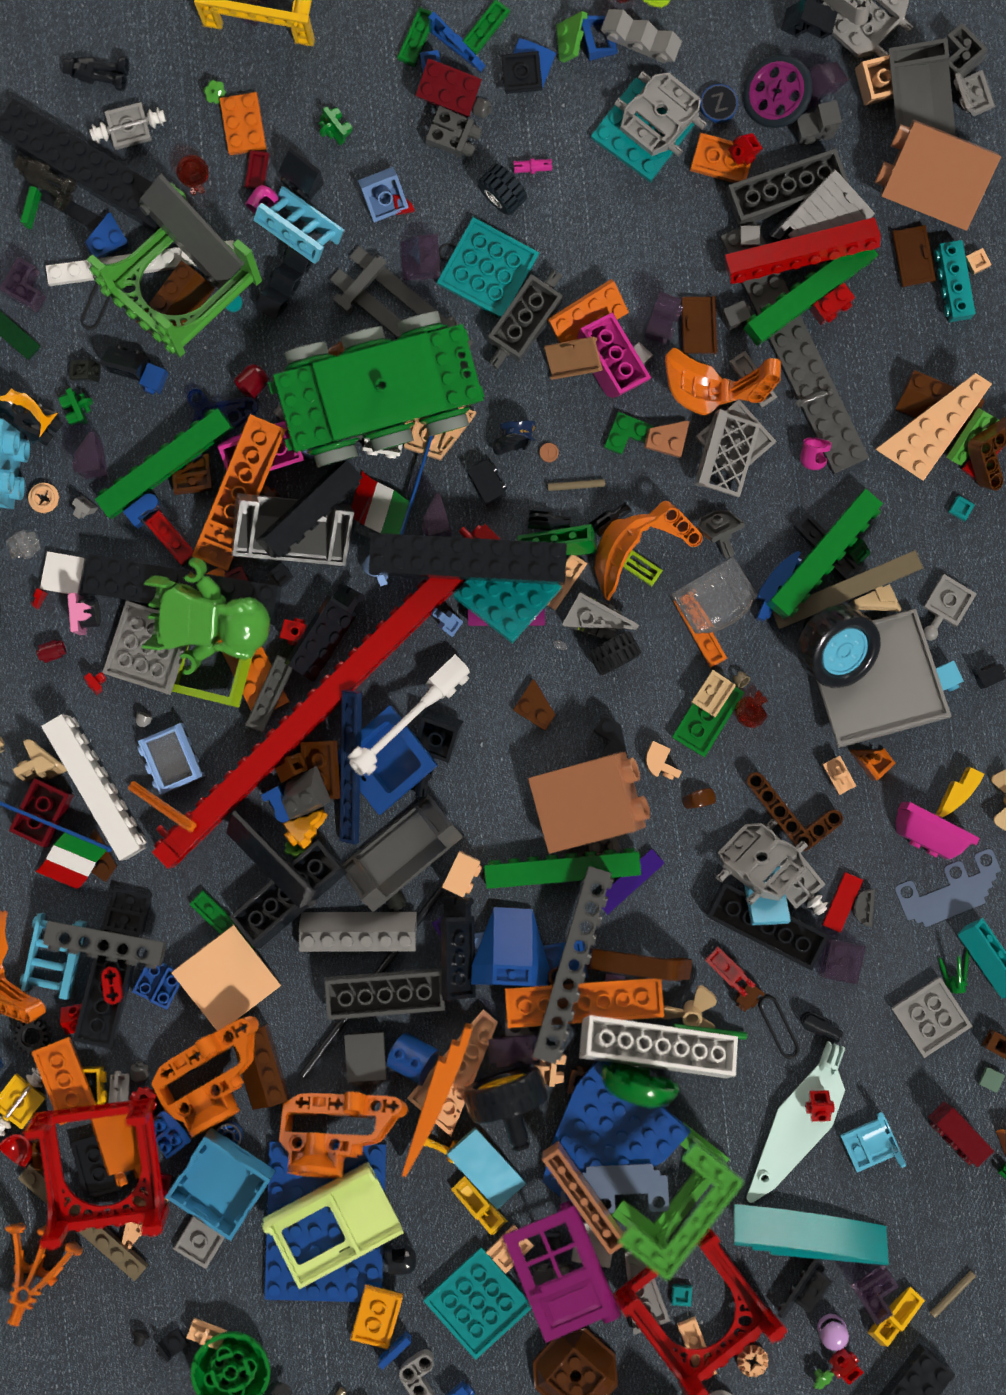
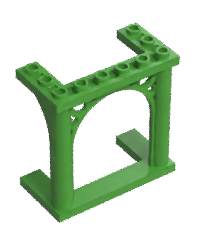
M170 183L187 201L185 194L181 190H179L175 185ZM162 228L157 230L130 256L117 263L104 264L92 254L87 261L90 265V272L95 276L94 280L100 286V291L106 297L110 296L118 308L123 307L126 310V314L132 320H138L140 327L145 331L149 330L152 333V337L158 343L162 341L165 344V348L171 354L175 353L179 357L186 353L183 347L252 282L256 286L262 282L252 250L237 239L233 243L234 250L229 245L228 247L244 263L239 272L198 309L183 315H166L153 310L144 301L140 286L142 275L147 266L173 242ZM126 286L136 287L131 293L123 292V288ZM186 320V322H184L182 326L181 321ZM170 321H175L176 326H174Z
M685 1122L682 1123L691 1130V1133L680 1144L687 1150L682 1160L695 1170L669 1202V1209L662 1212L655 1222H652L623 1198L615 1208V1212L611 1213L614 1218L627 1227L626 1231L619 1238V1243L667 1281L744 1183L727 1165L729 1157ZM711 1183L714 1184L668 1243V1238Z

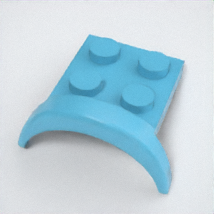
M882 1112L876 1114L877 1119L840 1135L856 1172L892 1157L896 1158L901 1168L906 1166L902 1153Z

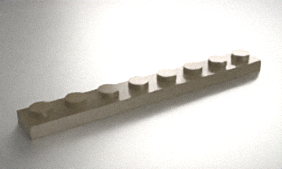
M31 1163L18 1179L48 1205L44 1172L33 1169ZM65 1197L66 1200H67V1202L65 1203V1206L67 1205L68 1202L71 1201V1198H69V1197ZM78 1204L71 1206L69 1209V1213L72 1216L78 1215L81 1211V1207ZM107 1227L102 1229L86 1228V1230L79 1232L134 1281L149 1265L132 1249H128L127 1245L124 1246L122 1240Z

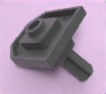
M715 510L699 518L697 524L698 531L712 543H719L724 558H730L735 554L729 539L732 538V533L744 528L745 523L729 510Z

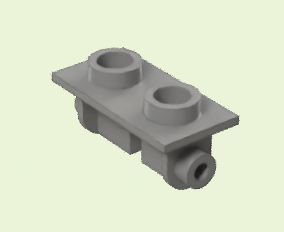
M114 1071V1074H110L109 1103L129 1100L130 1073L122 1074V1071Z

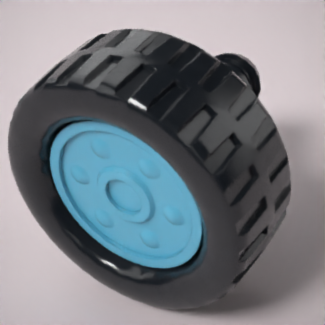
M835 605L820 611L815 616H809L804 621V629L800 635L797 647L798 660L802 668L817 682L830 688L847 687L862 679L871 670L879 655L881 639L875 623L862 612L848 605Z

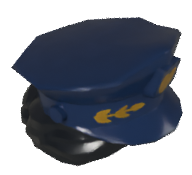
M524 420L501 423L500 429L503 431V436L494 440V453L502 455L505 452L518 451L521 448L526 450L531 441H536L532 437V432L536 428L535 421Z

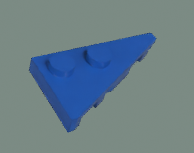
M433 11L429 16L430 33L479 72H482L486 65L463 42V39L454 33Z

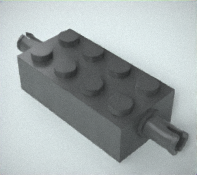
M553 269L544 283L532 274L488 336V342L498 349L488 362L489 365L492 367L494 365V368L498 370L507 356L518 363L521 362L548 323L547 319L553 316L562 303L563 295L554 290V287L562 278L559 272L556 275L557 271Z

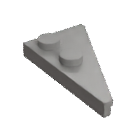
M579 593L562 624L564 627L637 630L639 626L637 623L582 593Z

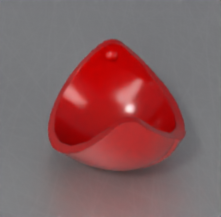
M14 1134L5 1138L0 1143V1151L14 1163L25 1168L32 1157V1143L30 1140H25L23 1135Z

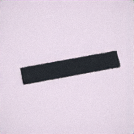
M43 186L40 191V200L93 230L104 219L46 186Z

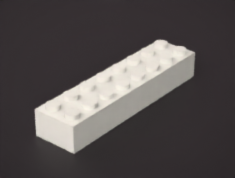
M61 714L42 725V729L119 861L127 860L146 849L145 843H147L145 836L137 831L135 819L132 816L129 817L126 812L128 809L127 805L123 800H119L116 795L118 793L117 788L113 783H109L107 771L98 764L99 758L95 751H91L88 747L89 740L84 733H80L78 729L80 725L75 717L72 718L71 716Z
M589 1015L582 1018L579 1058L730 1078L736 1076L738 1037Z

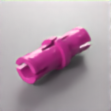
M530 158V161H514V174L525 172L535 174V172L552 171L551 159L534 160V158Z

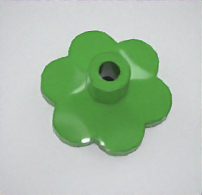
M210 80L208 86L204 88L207 102L218 104L220 103V98L225 96L224 84L221 81Z
M289 842L285 844V853L292 855L294 858H298L306 851L298 844L294 847Z
M817 1369L814 1372V1375L817 1377L814 1388L819 1390L824 1388L825 1385L832 1381L834 1373L829 1370L823 1373L820 1369Z

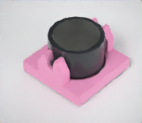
M68 593L70 631L78 635H87L86 628L99 627L101 624L99 602L97 598L84 599L83 596L77 593Z

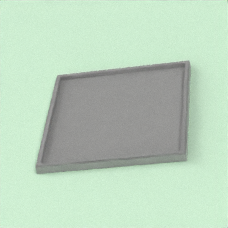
M916 609L872 620L879 630L881 646L875 664L862 679L842 688H830L817 682L837 748L951 718V713Z

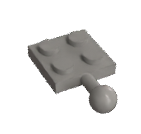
M943 574L923 608L936 615L932 624L923 629L926 640L932 641L937 638V629L942 620L957 627L977 593Z

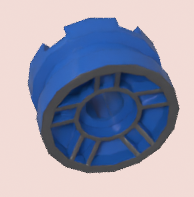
M224 1122L216 1130L223 1136L226 1133H231V1141L238 1146L243 1140V1129L236 1122Z

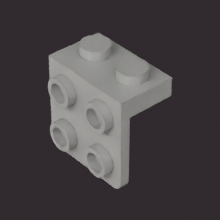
M983 70L966 78L959 72L955 74L954 85L956 90L962 95L959 98L960 103L967 113L970 112L973 116H976L995 107Z

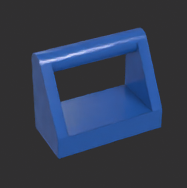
M587 16V19H583L581 31H584L582 38L589 61L618 53L616 43L608 39L609 48H596L590 27L603 24L606 16Z

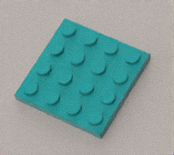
M636 77L620 99L628 105L641 93L646 84ZM614 105L593 132L590 139L651 183L673 152L667 150L651 156L620 130L624 113ZM663 107L656 109L659 114L667 113ZM637 112L635 113V115L638 118L645 122L660 136H665L664 134L659 132L653 125H651L648 121L644 120L642 116H640ZM691 123L675 141L677 146L685 139L695 123Z
M473 217L439 277L437 285L501 319L519 293L539 256V252Z
M466 580L454 593L453 598L513 644L558 594L562 586Z
M482 1246L423 1299L426 1305L475 1360L532 1309L525 1294L487 1255L486 1250Z

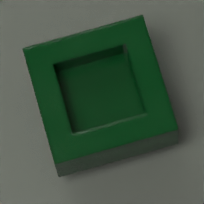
M860 538L846 550V553L857 565L871 554L866 543Z

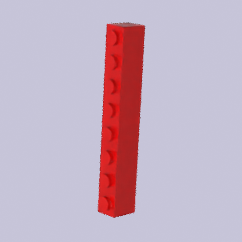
M873 217L726 254L725 268L731 284L742 283L747 280L779 274L783 271L798 269L827 260H834L842 256L873 250L880 247L881 234Z

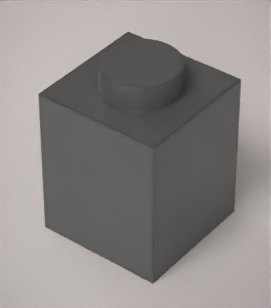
M744 300L723 309L721 313L728 331L747 324L746 320L753 315L750 306L746 305Z

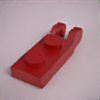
M717 947L705 959L742 996L745 997L747 993L737 984L741 979L749 987L754 988L756 986L720 947Z

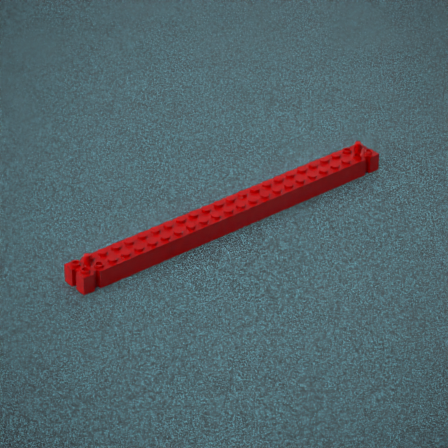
M486 524L482 527L478 525L472 531V534L465 527L459 530V533L464 538L501 540ZM429 578L427 581L425 579L422 580L417 586L418 590L414 594L409 593L403 599L404 604L400 608L396 606L389 613L391 617L387 621L382 620L375 627L377 630L372 635L369 633L362 640L363 644L359 648L355 647L349 652V658L345 662L340 661L334 667L336 671L332 675L327 674L320 681L322 685L318 689L313 688L306 695L308 698L304 702L300 701L293 708L294 712L290 716L286 715L279 721L280 726L277 729H271L265 735L267 739L263 743L258 742L251 749L253 753L249 757L244 756L237 763L238 767L235 770H230L223 777L225 780L222 783H217L210 789L209 792L211 794L208 797L201 798L195 804L197 808L194 811H188L184 815L196 823V828L193 832L187 831L179 824H175L169 831L162 825L156 828V831L164 839L161 838L153 846L155 849L152 853L167 869L175 868L284 758L300 745V742H303L342 703L343 690L354 691L431 615L435 608H438L466 580Z

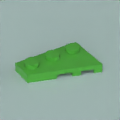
M978 408L946 458L962 465L970 456L968 452L969 441L998 422L999 419Z

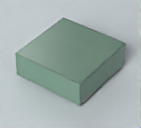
M986 1066L978 1084L998 1093L1005 1075Z

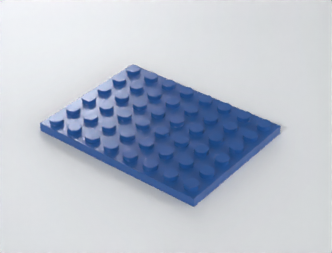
M271 1140L269 1146V1166L276 1170L268 1183L267 1216L336 1178L306 1177L287 1173L289 1153L280 1141ZM298 1141L297 1147L300 1148L302 1146V1141ZM335 1142L334 1150L338 1149L339 1142ZM387 1143L363 1146V1153L358 1155L357 1158L344 1157L343 1175L369 1162L385 1192ZM328 1206L282 1230V1234L298 1264H303L345 1241V1236L331 1208ZM268 1233L266 1240L265 1300L361 1302L365 1284L378 1288L383 1287L384 1244L299 1289L273 1236Z

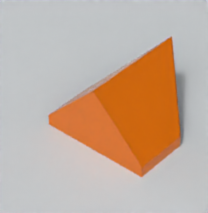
M885 748L849 750L871 781L879 780L895 764V761Z

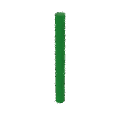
M673 1024L674 1028L736 1036L741 1040L747 1039L746 1032Z

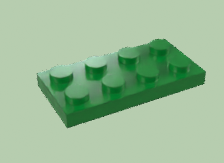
M735 687L715 718L692 703L671 738L705 758L745 692Z

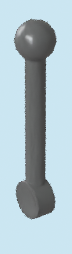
M828 388L827 391L810 398L798 399L796 406L802 407L803 404L825 395H833L834 390Z

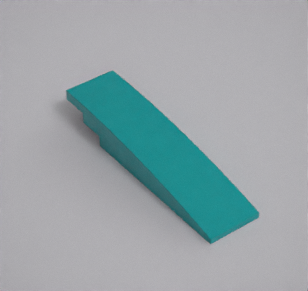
M734 1204V1245L751 1246L752 1250L770 1251V1255L879 1265L889 1264L886 1226L821 1214Z

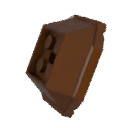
M586 1326L549 1341L533 1359L534 1387L541 1395H610L618 1386L615 1352ZM572 1371H579L581 1373L576 1378L570 1375Z

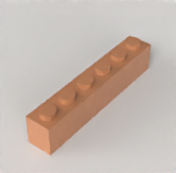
M557 1141L542 1151L543 1162L609 1255L623 1247L618 1241L623 1231L560 1142Z

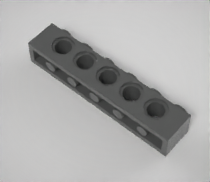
M47 921L43 945H48L49 950L60 951V948L67 949V953L79 955V951L86 952L87 957L98 958L99 955L106 956L105 960L117 962L118 959H124L125 964L137 965V962L145 963L144 967L156 969V966H162L167 944L166 942ZM65 933L70 935V941L67 944L62 941V936ZM85 936L90 941L87 947H83L81 944V940ZM103 940H107L109 943L106 951H103L100 947ZM125 943L128 946V952L123 955L120 953L119 948ZM142 947H145L148 951L145 958L139 956V950Z

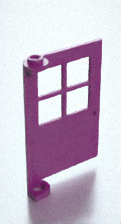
M570 1201L560 1204V1208L556 1213L502 1235L545 1342L554 1340L601 1319L603 1323H609L621 1316L580 1213ZM566 1222L573 1243L551 1251L544 1231ZM540 1233L548 1253L526 1262L518 1242ZM576 1247L584 1267L561 1275L554 1255ZM550 1258L558 1278L536 1286L528 1266Z

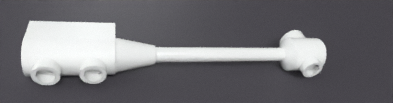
M456 655L449 659L429 678L425 684L429 690L401 721L371 749H361L358 746L348 756L351 767L360 775L365 773L370 775L377 768L375 765L377 762L376 754L425 707L427 708L445 696L449 699L457 691L455 687L458 684L463 686L469 680L467 675L470 671L466 664Z

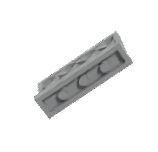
M721 409L714 412L694 485L703 486L739 498L760 424L728 414L727 411ZM727 419L733 420L737 427L731 432L726 427ZM746 425L754 427L752 436L748 438L742 430V427ZM739 430L743 440L735 444L730 434ZM727 436L732 446L723 450L720 442L722 438ZM745 442L748 451L747 454L741 456L737 446ZM733 448L738 459L730 462L725 452ZM722 454L726 465L718 468L715 460L717 456ZM740 460L743 469L742 472L736 474L731 464ZM728 466L733 477L724 480L720 470ZM717 473L722 483L718 485L710 484L711 475ZM735 479L738 485L736 492L730 490L726 482Z

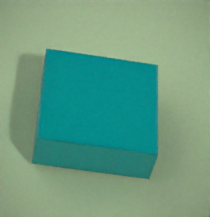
M958 495L948 513L965 522L975 504Z
M672 1284L671 1305L691 1307L692 1285Z

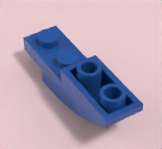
M796 551L781 562L761 586L755 598L762 601L756 620L763 622L766 618H770L773 610L766 604L776 594L778 588H781L792 575L794 568L797 569L800 565L801 558L799 556L801 552Z

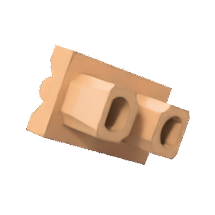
M840 755L822 764L838 795L856 787Z
M562 1054L561 1060H557L556 1064L540 1060V1064H534V1067L540 1069L544 1082L549 1087H555V1084L564 1082V1072L556 1071L557 1064L565 1065L566 1055Z
M194 1318L186 1338L204 1345L214 1335L227 1332V1330ZM224 1339L217 1340L208 1347L218 1350L219 1345Z

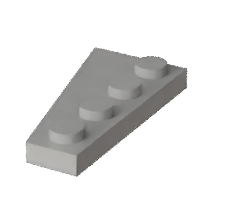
M629 1250L624 1252L627 1282L648 1266ZM654 1278L635 1294L656 1322L662 1325L670 1322ZM632 1319L633 1334L641 1333V1330Z

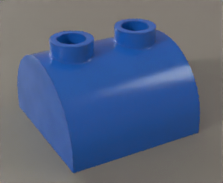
M406 1032L394 1043L387 1059V1066L423 1086L440 1050Z

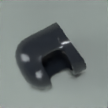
M385 1245L389 1275H407L415 1270L417 1259L416 1253L411 1246L405 1245L402 1249H394L392 1245ZM405 1255V1259H398Z

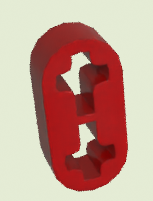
M107 967L101 975L104 1000L109 1004H117L123 998L121 973L115 967ZM109 970H112V973H116V977H113L112 985L110 978H106V975L110 973ZM111 987H114V992L118 993V997H115V1001H113V999L109 998L108 996L112 993Z

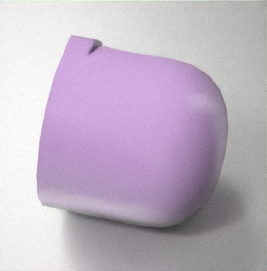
M827 1314L819 1320L817 1330L824 1346L834 1351L843 1349L849 1340V1334L843 1319L836 1314ZM831 1318H832V1319H837V1320L841 1321V1323H839V1322H831V1323H828V1324L825 1325V1326L823 1327V1329L821 1330V1325H822V1323H823L825 1320H827V1319H831Z

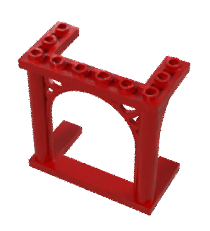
M154 1097L35 1113L24 1131V1139L39 1138L48 1201L47 1228L40 1239L41 1249L55 1250L59 1248L67 1232L70 1230L81 1232L86 1230V1228L102 1229L108 1225L119 1227L133 1222L134 1224L142 1223V1236L154 1237L162 1233L170 1210L169 1203H165L152 1114L155 1106ZM127 1114L125 1118L126 1127L136 1126L141 1161V1176L136 1188L125 1199L110 1205H94L79 1199L68 1188L63 1176L56 1124ZM145 1187V1192H147L148 1195L140 1191V1188ZM136 1196L143 1198L146 1205L137 1206L133 1202V1198ZM65 1197L71 1198V1201L68 1202L65 1206V1203L67 1202ZM75 1204L80 1205V1213L72 1216L69 1213L70 1207ZM129 1204L131 1208L126 1207V1209H124L123 1205ZM85 1210H92V1213L88 1212L87 1214H84Z
M710 1227L696 1245L700 1247L730 1288L735 1304L732 1324L727 1333L718 1342L705 1348L692 1349L676 1344L665 1334L635 1294L659 1275L649 1266L613 1293L621 1312L625 1317L630 1315L677 1378V1383L685 1395H709L701 1382L704 1379L711 1378L714 1371L719 1367L727 1365L731 1357L743 1352L745 1346L750 1342H755L762 1332L773 1344L783 1339L788 1331L769 1308H766L719 1245L721 1241ZM743 1304L744 1308H748L749 1310L740 1311L739 1308ZM741 1316H749L752 1322L748 1325H741L738 1320ZM737 1328L741 1329V1331H738L737 1334L734 1335V1331ZM683 1352L687 1353L685 1362L682 1360L684 1357L680 1355ZM708 1352L711 1353V1355L707 1356V1358L704 1360V1355ZM694 1354H697L700 1357L699 1365L693 1368L690 1365V1359Z

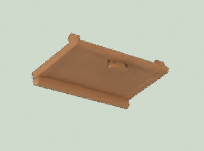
M593 336L544 346L552 374L550 379L554 380L602 371L603 368L596 345L597 338Z

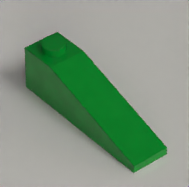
M591 524L517 536V541L567 543L566 555L597 553V536Z

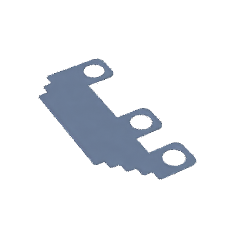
M986 849L975 855V861L980 873L968 877L962 862L957 861L947 865L944 871L950 885L922 897H919L915 884L912 881L896 886L895 890L907 920L915 919L916 923L923 922L924 926L928 927L985 904L984 897L989 895L987 890L993 887L991 882L997 879L995 874L1001 871L993 850ZM983 854H989L992 857V863L989 866H983L980 863V857ZM954 866H958L962 870V875L957 879L952 878L949 873L950 869ZM904 886L912 888L913 895L910 898L902 897L901 889Z
M653 1164L586 1167V1172L582 1173L600 1200L604 1198L610 1200L611 1207L608 1209L610 1214L615 1212V1195L648 1193L650 1211L665 1212L669 1209L668 1177L661 1176L659 1170H654ZM561 1191L562 1204L568 1201L565 1197V1191ZM660 1196L664 1198L665 1205L662 1208L653 1206L652 1201L655 1197Z

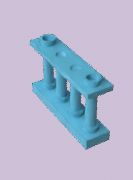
M284 186L280 189L279 201L269 208L261 203L257 207L253 221L314 264L321 257L324 249L323 245L329 240L338 245L344 232L343 228ZM283 207L292 213L286 219L277 214ZM299 218L307 223L302 230L293 225ZM314 229L323 235L317 241L308 236Z
M39 913L32 922L34 932L25 973L20 978L21 990H29L30 985L58 990V993H60L59 998L67 1000L72 995L81 951H79V955L67 953V949L60 948V951L66 952L68 955L67 962H64V964L36 958L39 947L48 949V945H43V940L41 939L42 930L47 925V920H45L46 913ZM79 920L72 925L86 928L87 922ZM38 966L62 971V974H64L63 981L58 983L32 977L34 967Z

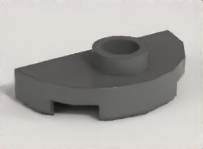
M866 889L860 892L853 904L855 917L860 923L868 927H872L875 889Z

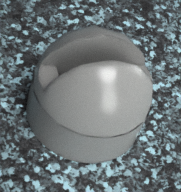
M138 712L136 715V723L140 727L148 726L152 720V716L144 712Z

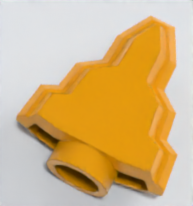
M321 809L313 811L308 816L290 819L282 823L287 830L284 834L285 838L293 847L298 844L306 850L312 844V839L317 835V829L324 823L327 813Z

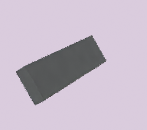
M279 655L276 656L246 722V726L264 733L292 672V668L284 664L286 658Z

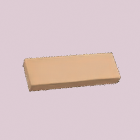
M576 555L568 557L566 560L565 584L561 585L562 589L547 606L556 611L586 567L587 563Z
M695 1316L677 1323L686 1348L698 1349L707 1347ZM709 1352L704 1355V1360L707 1356H710ZM697 1354L691 1357L694 1368L700 1362V1357Z

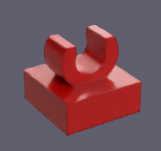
M100 672L93 677L91 673H88L84 676V682L96 696L102 692L101 684L106 681L105 675Z

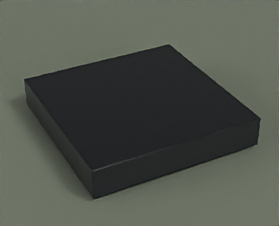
M539 51L501 55L505 94L543 90Z

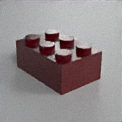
M428 58L416 98L469 118L482 79Z
M34 778L19 809L60 825L74 794L45 780ZM20 813L16 814L9 828L10 832L41 847H49L58 830Z
M943 1101L927 1117L931 1121L929 1125L942 1137L945 1136L943 1140L955 1151L959 1150L957 1155L969 1166L974 1164L978 1168L994 1152L965 1119L946 1102Z

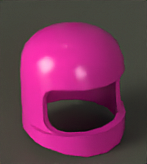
M261 185L253 191L245 205L255 214L257 207L261 203L264 204L267 201L268 204L266 206L271 208L279 201V198L271 188Z
M819 438L804 439L800 454L801 464L809 470L824 468L827 458L824 457L823 452L830 451L832 442Z

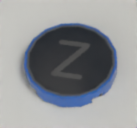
M723 84L707 88L700 102L703 116L714 123H724L730 120L738 106V98L735 92L729 86Z

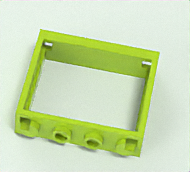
M186 658L182 659L172 692L239 708L252 658L247 660L239 659L229 697L179 685Z

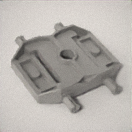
M868 0L870 2L869 17L871 21L863 25L852 23L838 12L831 35L857 58L871 56L874 53L879 57L887 56L888 53L880 47L883 41L899 26L907 31V33L914 27L905 20L909 0H876L893 15L892 18L872 0Z
M642 71L638 78L646 83V86L641 93L628 105L620 98L614 103L624 113L620 130L651 156L671 150L679 157L683 152L675 144L679 136L691 123H695L701 130L707 125L699 117L698 113L701 98L670 73L655 74L651 78ZM663 107L667 113L659 114L656 109ZM637 112L640 116H642L644 120L648 121L651 125H653L659 132H661L665 136H660L656 131H654L645 122L638 118L635 115V113Z
M770 819L766 825L762 823L745 824L718 852L723 870L716 876V879L723 882L728 875H732L750 888L753 893L746 899L750 905H753L759 897L779 901L806 872L801 852L807 847V844L801 841L794 847L789 842L780 840L772 831L777 825L773 819ZM759 855L767 857L765 861H758L756 858ZM786 857H789L782 867L764 883L763 881L768 878Z

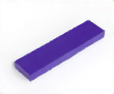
M650 849L640 858L641 875L619 877L612 884L611 889L607 888L605 894L608 897L605 908L601 907L607 915L665 864L653 849Z

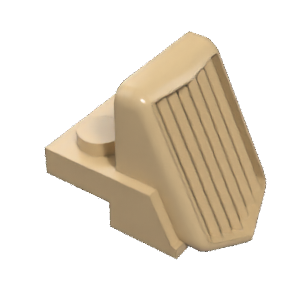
M890 584L868 591L866 595L849 603L850 607H854L857 610L901 611V607L897 603V598Z
M30 739L24 740L23 743L31 761H22L17 764L18 767L13 769L15 775L24 782L38 776L47 781L67 771L61 762L41 748L36 741Z

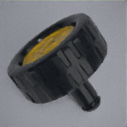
M527 1066L502 1071L472 1083L463 1092L470 1119L474 1123L486 1124L503 1120L509 1142L513 1146L511 1149L519 1152L529 1148V1137L522 1114L539 1107L548 1098L545 1082L538 1067Z

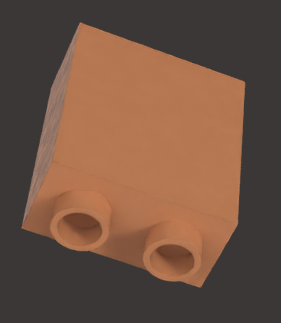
M914 119L910 127L900 124L891 144V147L899 150L893 165L885 161L883 162L875 180V184L883 187L881 197L967 231L1001 156L996 152Z
M626 752L528 778L549 854L631 833L646 827L645 820L650 818V808L644 796L638 797L634 782L639 781L640 773L634 758L627 759Z

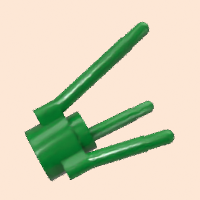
M967 948L963 976L961 973L960 956L957 957V976H951V980H949L942 958L938 959L947 988H950L951 993L966 992L969 951Z

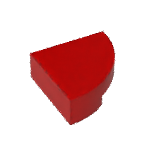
M392 195L395 209H398L397 199L401 197L400 195ZM406 199L409 208L397 211L399 213L396 215L415 212L412 203Z
M37 588L33 594L35 599L31 602L32 607L39 610L48 593Z

